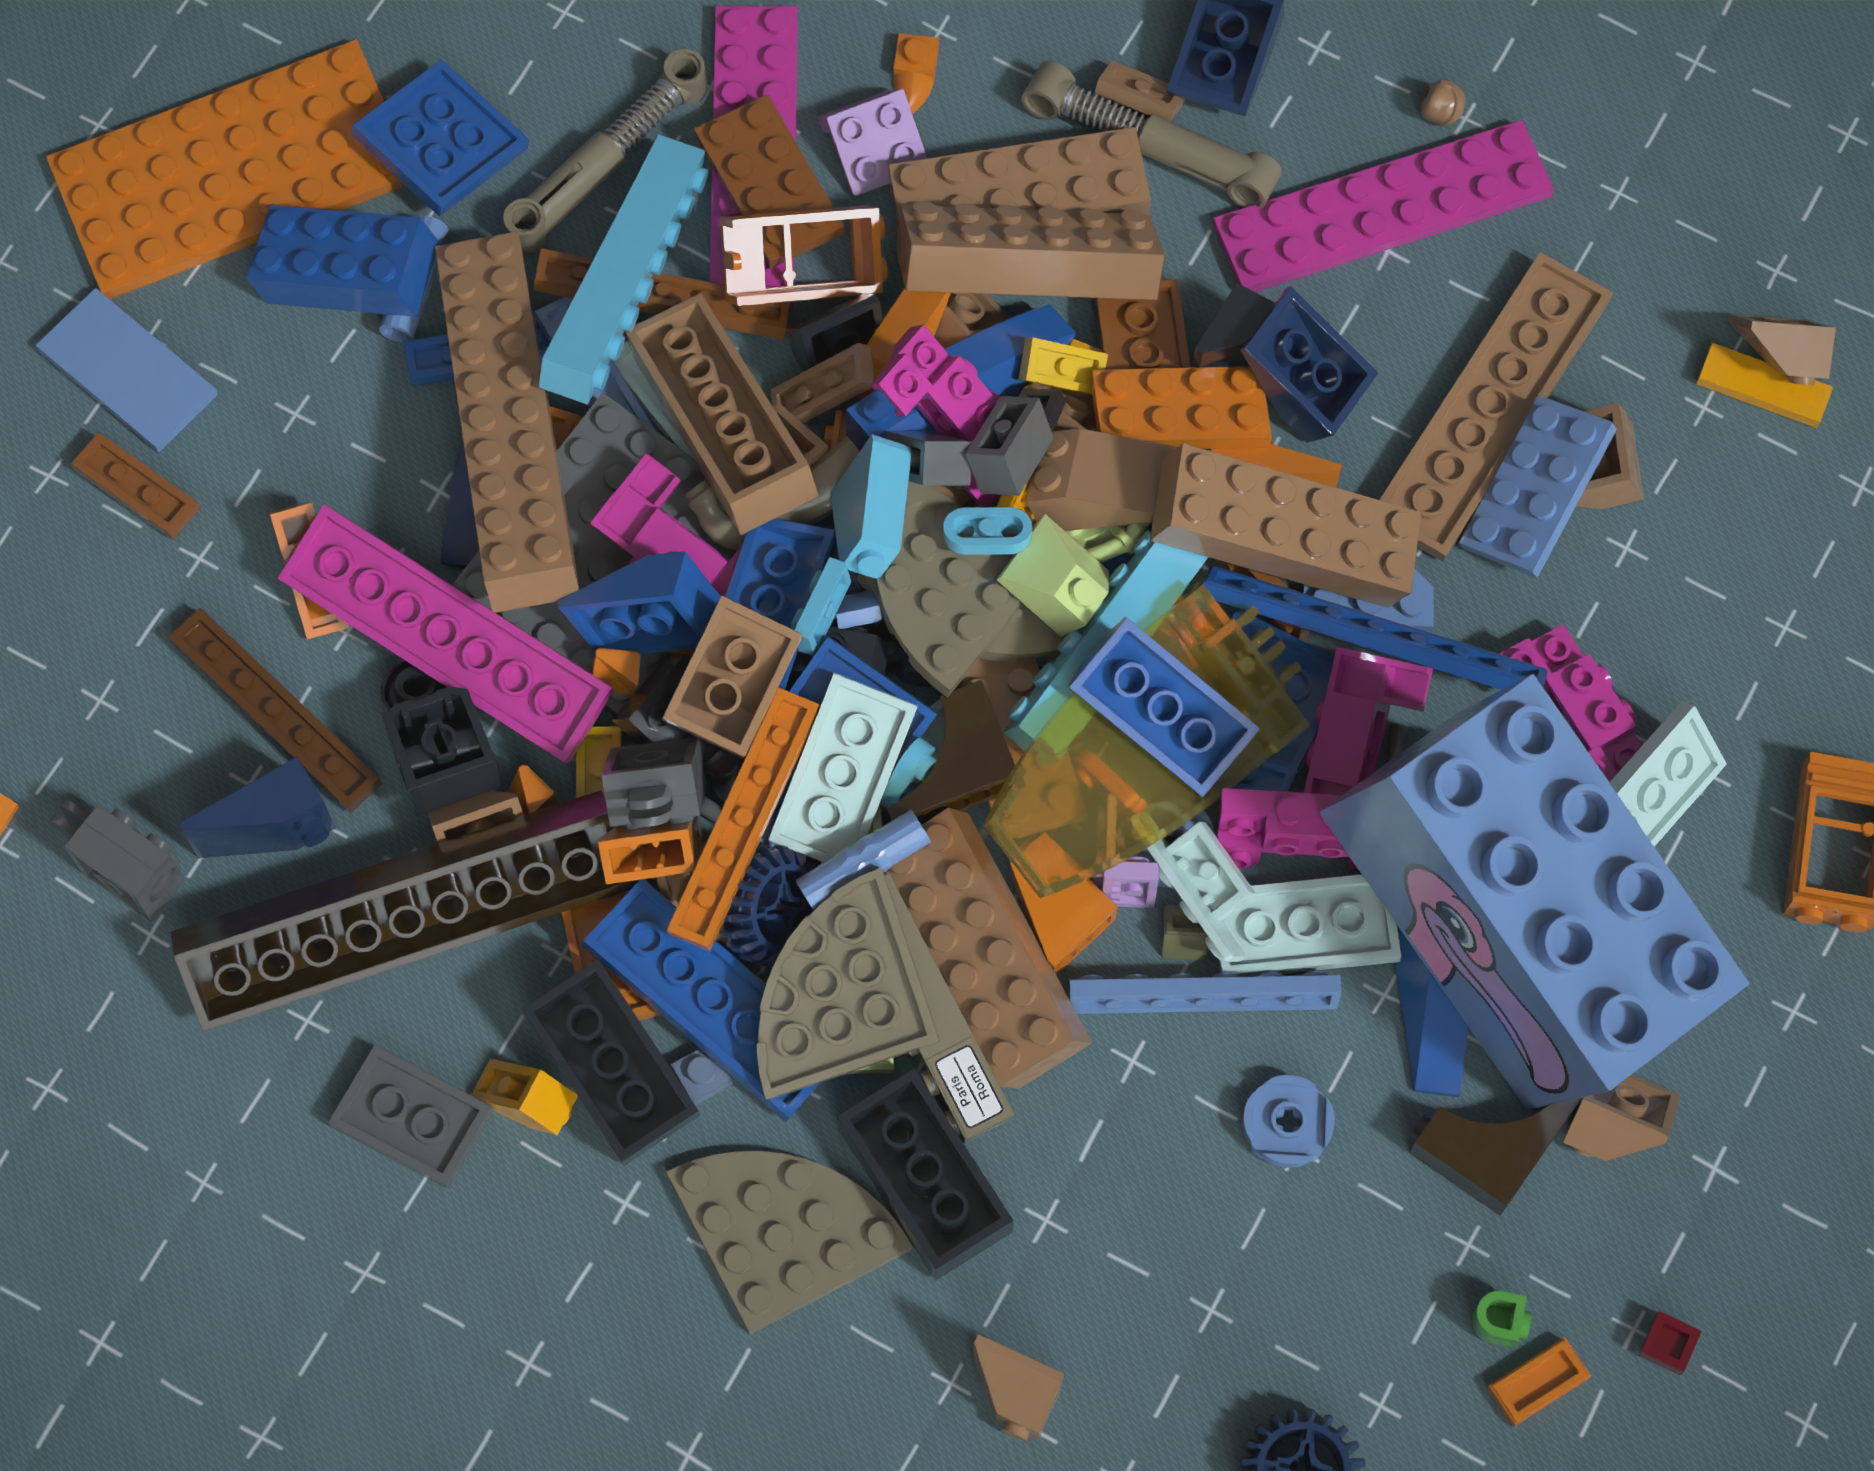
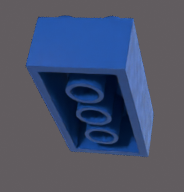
M270 205L246 280L267 304L417 317L435 260V246H439L440 242L421 217Z

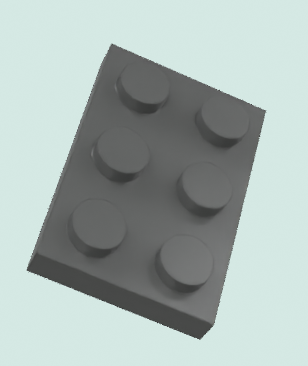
M374 1045L328 1124L331 1128L449 1189L494 1110L492 1106Z

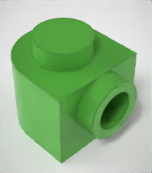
M1493 1291L1486 1294L1472 1314V1325L1476 1334L1488 1343L1514 1348L1519 1342V1338L1527 1339L1532 1318V1312L1525 1310L1527 1296L1505 1291Z

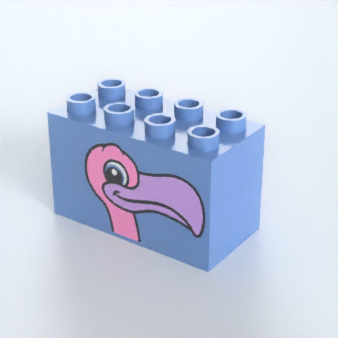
M1534 674L1456 713L1319 812L1526 1110L1609 1092L1750 984Z

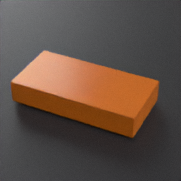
M1564 1337L1490 1384L1487 1390L1511 1426L1515 1427L1588 1380L1591 1374Z

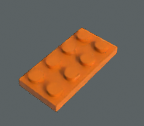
M1250 366L1092 370L1090 381L1097 432L1179 447L1182 443L1201 449L1270 446L1272 433L1266 395Z

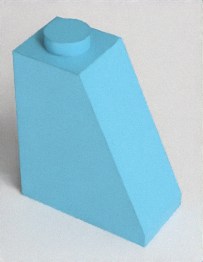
M873 434L833 488L830 495L839 561L845 562L847 569L877 579L881 578L901 550L911 447Z

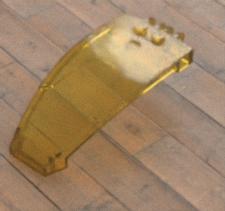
M1201 585L1192 590L1143 630L1260 728L1204 797L1075 692L1055 711L1031 741L1002 786L985 820L984 827L1039 898L1084 882L1124 862L1163 839L1221 797L1222 788L1232 789L1269 757L1283 749L1310 726V723L1285 692L1287 688L1284 685L1302 667L1295 661L1292 664L1286 665L1279 671V674H1276L1268 662L1281 655L1286 646L1279 640L1262 654L1257 650L1275 634L1270 626L1266 629L1263 628L1253 635L1251 640L1241 629V627L1253 621L1259 613L1254 605L1235 619H1229L1207 588Z

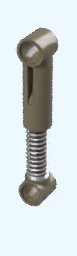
M679 49L669 54L664 63V72L658 76L656 85L651 86V90H647L646 95H641V100H636V103L631 105L630 109L625 111V114H621L620 119L615 120V124H610V129H605V133L595 132L526 198L517 199L506 207L503 215L506 233L519 232L524 254H534L539 252L541 248L543 249L548 242L549 233L625 163V150L631 151V146L636 147V141L641 142V136L646 137V131L651 132V127H657L656 122H662L661 117L667 118V113H672V108H677L679 104L691 105L702 100L706 94L707 80L704 60L700 54L691 49ZM685 74L693 76L686 80L678 78ZM525 223L534 224L532 228L527 230L518 229L520 225Z
M1045 61L1041 63L1021 96L1024 107L1034 116L1044 120H1052L1057 115L1061 116L1064 114L1067 117L1072 116L1074 120L1079 118L1080 123L1085 121L1087 126L1092 124L1094 129L1099 127L1101 132L1104 130L1112 131L1136 127L1141 154L1226 191L1231 200L1242 208L1259 204L1257 207L1263 209L1282 175L1280 165L1267 154L1261 152L1243 154L1155 114L1144 120V114L1137 117V111L1134 114H1131V109L1124 111V105L1119 109L1117 108V103H1114L1113 106L1111 105V100L1104 102V97H1101L1099 100L1097 94L1092 97L1091 91L1085 94L1084 88L1080 89L1078 85L1076 86L1075 77L1072 72L1057 62Z

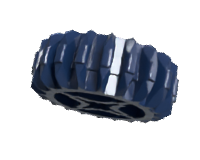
M778 844L774 846H758L750 864H748L745 870L743 880L739 882L738 891L732 899L724 923L719 930V933L727 937L726 946L736 951L737 956L743 960L762 966H773L789 937L802 920L814 911L796 880L815 869L816 864L807 860L805 854L789 849L788 846Z
M1294 1408L1287 1411L1286 1425H1284L1282 1419L1276 1413L1271 1415L1269 1422L1273 1432L1265 1426L1258 1424L1254 1432L1262 1443L1247 1439L1244 1444V1448L1255 1457L1246 1456L1241 1457L1239 1460V1467L1250 1471H1290L1289 1467L1291 1466L1295 1469L1305 1451L1304 1463L1306 1464V1471H1335L1332 1469V1466L1322 1464L1316 1458L1314 1451V1440H1316L1332 1453L1339 1471H1358L1365 1466L1363 1458H1349V1455L1359 1448L1358 1441H1350L1345 1445L1341 1442V1439L1348 1432V1428L1342 1425L1334 1434L1328 1429L1333 1417L1326 1414L1320 1425L1315 1424V1410L1310 1408L1305 1413L1304 1422H1299L1298 1413ZM1300 1436L1299 1445L1294 1456L1290 1458L1278 1457L1277 1460L1265 1459L1267 1452L1279 1441L1289 1437Z

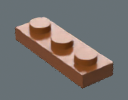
M99 432L71 463L74 471L172 540L200 509L196 500Z

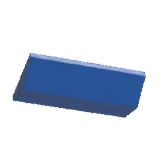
M773 519L747 532L725 597L791 629L796 612L799 608L805 609L811 596L809 592L810 585L815 573L818 570L823 571L828 561L836 537L835 530ZM798 648L778 686L785 690Z
M1126 616L1091 648L1068 684L1069 688L1202 797H1204L1260 730L1256 724Z

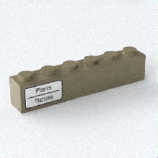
M888 873L885 876L940 1038L938 1043L908 1053L911 1057L919 1054L926 1068L925 1071L920 1073L924 1084L933 1097L938 1094L940 1095L947 1108L943 1113L956 1133L961 1135L964 1143H967L1013 1119L1014 1113Z

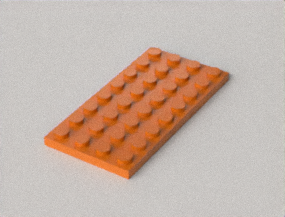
M357 39L46 156L101 294H104L108 299L115 298L258 243L270 205L342 211L406 186L351 135L352 125L384 102Z

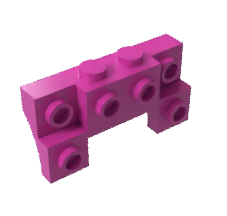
M925 325L912 326L895 344L889 362L871 384L874 390L880 389L895 406L896 410L894 413L897 417L907 416L916 406L937 432L969 441L975 439L1000 398L995 392L988 390L977 377L978 372L968 360L961 358V356L951 357ZM973 472L971 473L970 485H962L976 501L977 505L975 508H989L1001 496L998 494L980 493Z
M645 453L625 481L604 504L591 524L633 555L629 562L630 564L647 555L664 554L671 551H686L718 594L725 597L743 544L729 560L663 510L661 507L682 479Z
M1564 625L1549 631L1533 641L1527 638L1499 653L1500 655L1548 670L1543 687L1609 783L1642 747L1641 742L1634 733L1637 725L1635 724L1636 717L1631 706L1624 699L1620 700L1612 689V680L1606 668L1602 664H1596L1590 654L1586 656L1582 654Z
M1337 647L1326 697L1321 700L1316 713V722L1319 728L1316 741L1310 745L1307 753L1306 763L1309 772L1304 793L1343 795L1373 774L1378 763L1390 705L1424 712L1433 668Z
M1222 788L1216 838L1238 869L1259 865L1261 852H1268L1280 855H1320L1327 858L1347 857V870H1357L1361 874L1319 813L1342 795Z

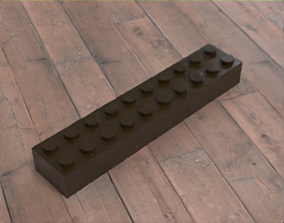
M602 790L170 931L174 958L202 1031L204 1032L631 890L634 887L632 881L606 884L598 840L615 828V826L610 827L606 800Z

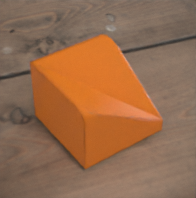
M598 648L592 659L591 673L615 688L613 693L633 695L638 687L640 653L636 651Z
M524 764L518 768L508 793H516L523 815L558 804L554 791L535 772Z

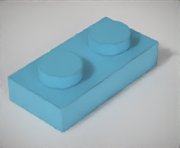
M829 557L823 571L818 570L815 573L810 585L809 592L811 596L805 609H798L791 625L792 630L803 635L797 647L799 652L814 657L819 650L851 584L845 562Z

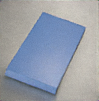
M96 288L35 345L38 352L158 453L218 395L213 385Z

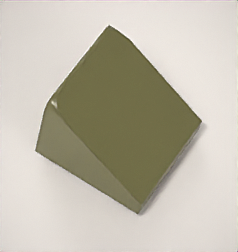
M1164 905L1163 958L1205 960L1208 949L1205 938L1208 935L1199 922L1193 923L1185 915L1180 905Z

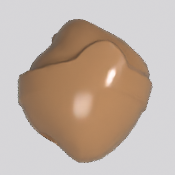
M1440 79L1431 83L1421 100V115L1438 126L1452 125L1464 112V91L1447 79Z

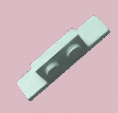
M1132 812L1128 815L1126 819L1133 828L1129 831L1133 841L1143 851H1149L1155 861L1159 863V878L1168 887L1176 889L1183 899L1180 902V907L1185 915L1193 923L1199 922L1208 935L1205 938V942L1210 951L1220 960L1224 958L1227 962H1240L1246 957V954L1222 920L1256 893L1207 823L1198 822L1169 845L1146 813Z

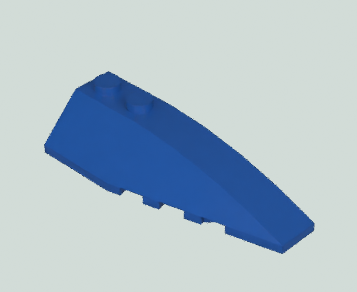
M1048 304L984 329L945 350L951 357L961 356V358L968 360L978 372L977 377L988 390L995 392L999 397H1019L1022 389L1028 383L1018 380L1025 338H1038L1068 345L1075 338L1076 332ZM880 389L846 409V436L849 437L859 451L872 434L887 439V431L937 432V430L916 406L907 416L897 417L894 413L896 410L895 406Z
M1397 925L1401 959L1400 962H1394V969H1396L1399 988L1398 995L1404 1019L1405 1039L1414 1092L1459 1098L1468 1026Z

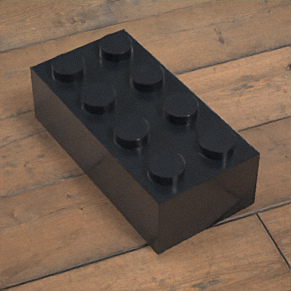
M599 959L521 1009L624 1165H627L701 1115Z
M915 1069L837 1116L839 1132L935 1281L1013 1232L1014 1220Z

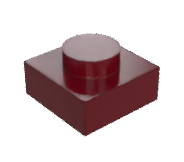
M1658 1311L1638 1355L1681 1376L1687 1367L1702 1331Z

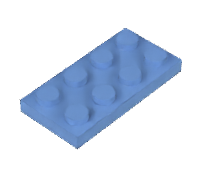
M1538 395L1459 542L1462 548L1538 578L1617 430L1613 422Z

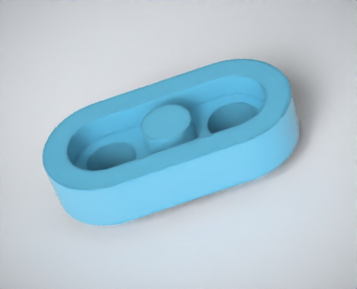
M1013 507L959 508L949 513L945 518L943 538L950 550L962 555L1016 554L1025 550L1032 539V522L1024 511ZM963 533L971 534L972 537L963 538L959 537V535ZM1006 533H1013L1016 536L1004 537L1003 535Z
M921 737L917 738L905 751L887 783L880 804L886 809L887 806L898 802L915 790L919 781L925 780L937 761L932 757L935 747Z

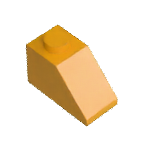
M495 1059L489 1060L471 1096L492 1106L495 1112L530 1129L558 1135L562 1126L569 1120L571 1109L578 1097L576 1093L541 1069Z

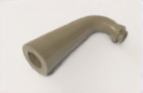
M845 436L810 467L819 497L775 519L813 525L833 515L830 493L860 452L848 436ZM702 481L684 495L689 501L687 506L696 514L700 526L707 536L718 545L737 551L743 544L747 533L739 534L729 515L720 508L718 497L707 481Z

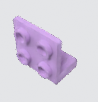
M893 88L817 116L822 131L831 133L853 195H859L889 184V164L927 159L904 89Z
M1106 794L1105 808H1096L1094 849L1102 850H1095L1093 883L1118 907L1154 908L1159 881V863H1149L1147 858L1138 856L1123 858L1122 862L1114 861L1115 794Z

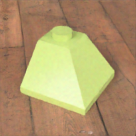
M1046 514L1042 515L1032 528V539L1028 547L1014 554L997 578L998 582L1061 637L1086 626L1109 592V570Z

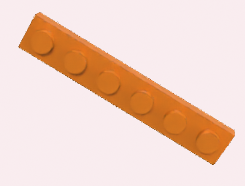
M778 687L667 928L669 935L710 952L729 911L732 899L738 891L739 882L744 878L745 870L753 858L820 709L819 704Z

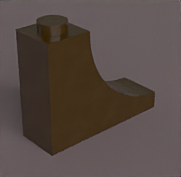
M982 680L975 683L971 681L961 682L948 698L945 695L940 696L945 714V734L941 752L925 780L909 795L887 806L892 821L912 810L922 825L947 808L963 812L1024 788Z
M1581 1098L1550 1104L1542 1111L1530 1117L1508 1123L1472 1121L1457 1116L1440 1106L1432 1118L1424 1114L1409 1136L1416 1141L1410 1154L1501 1216L1574 1111Z

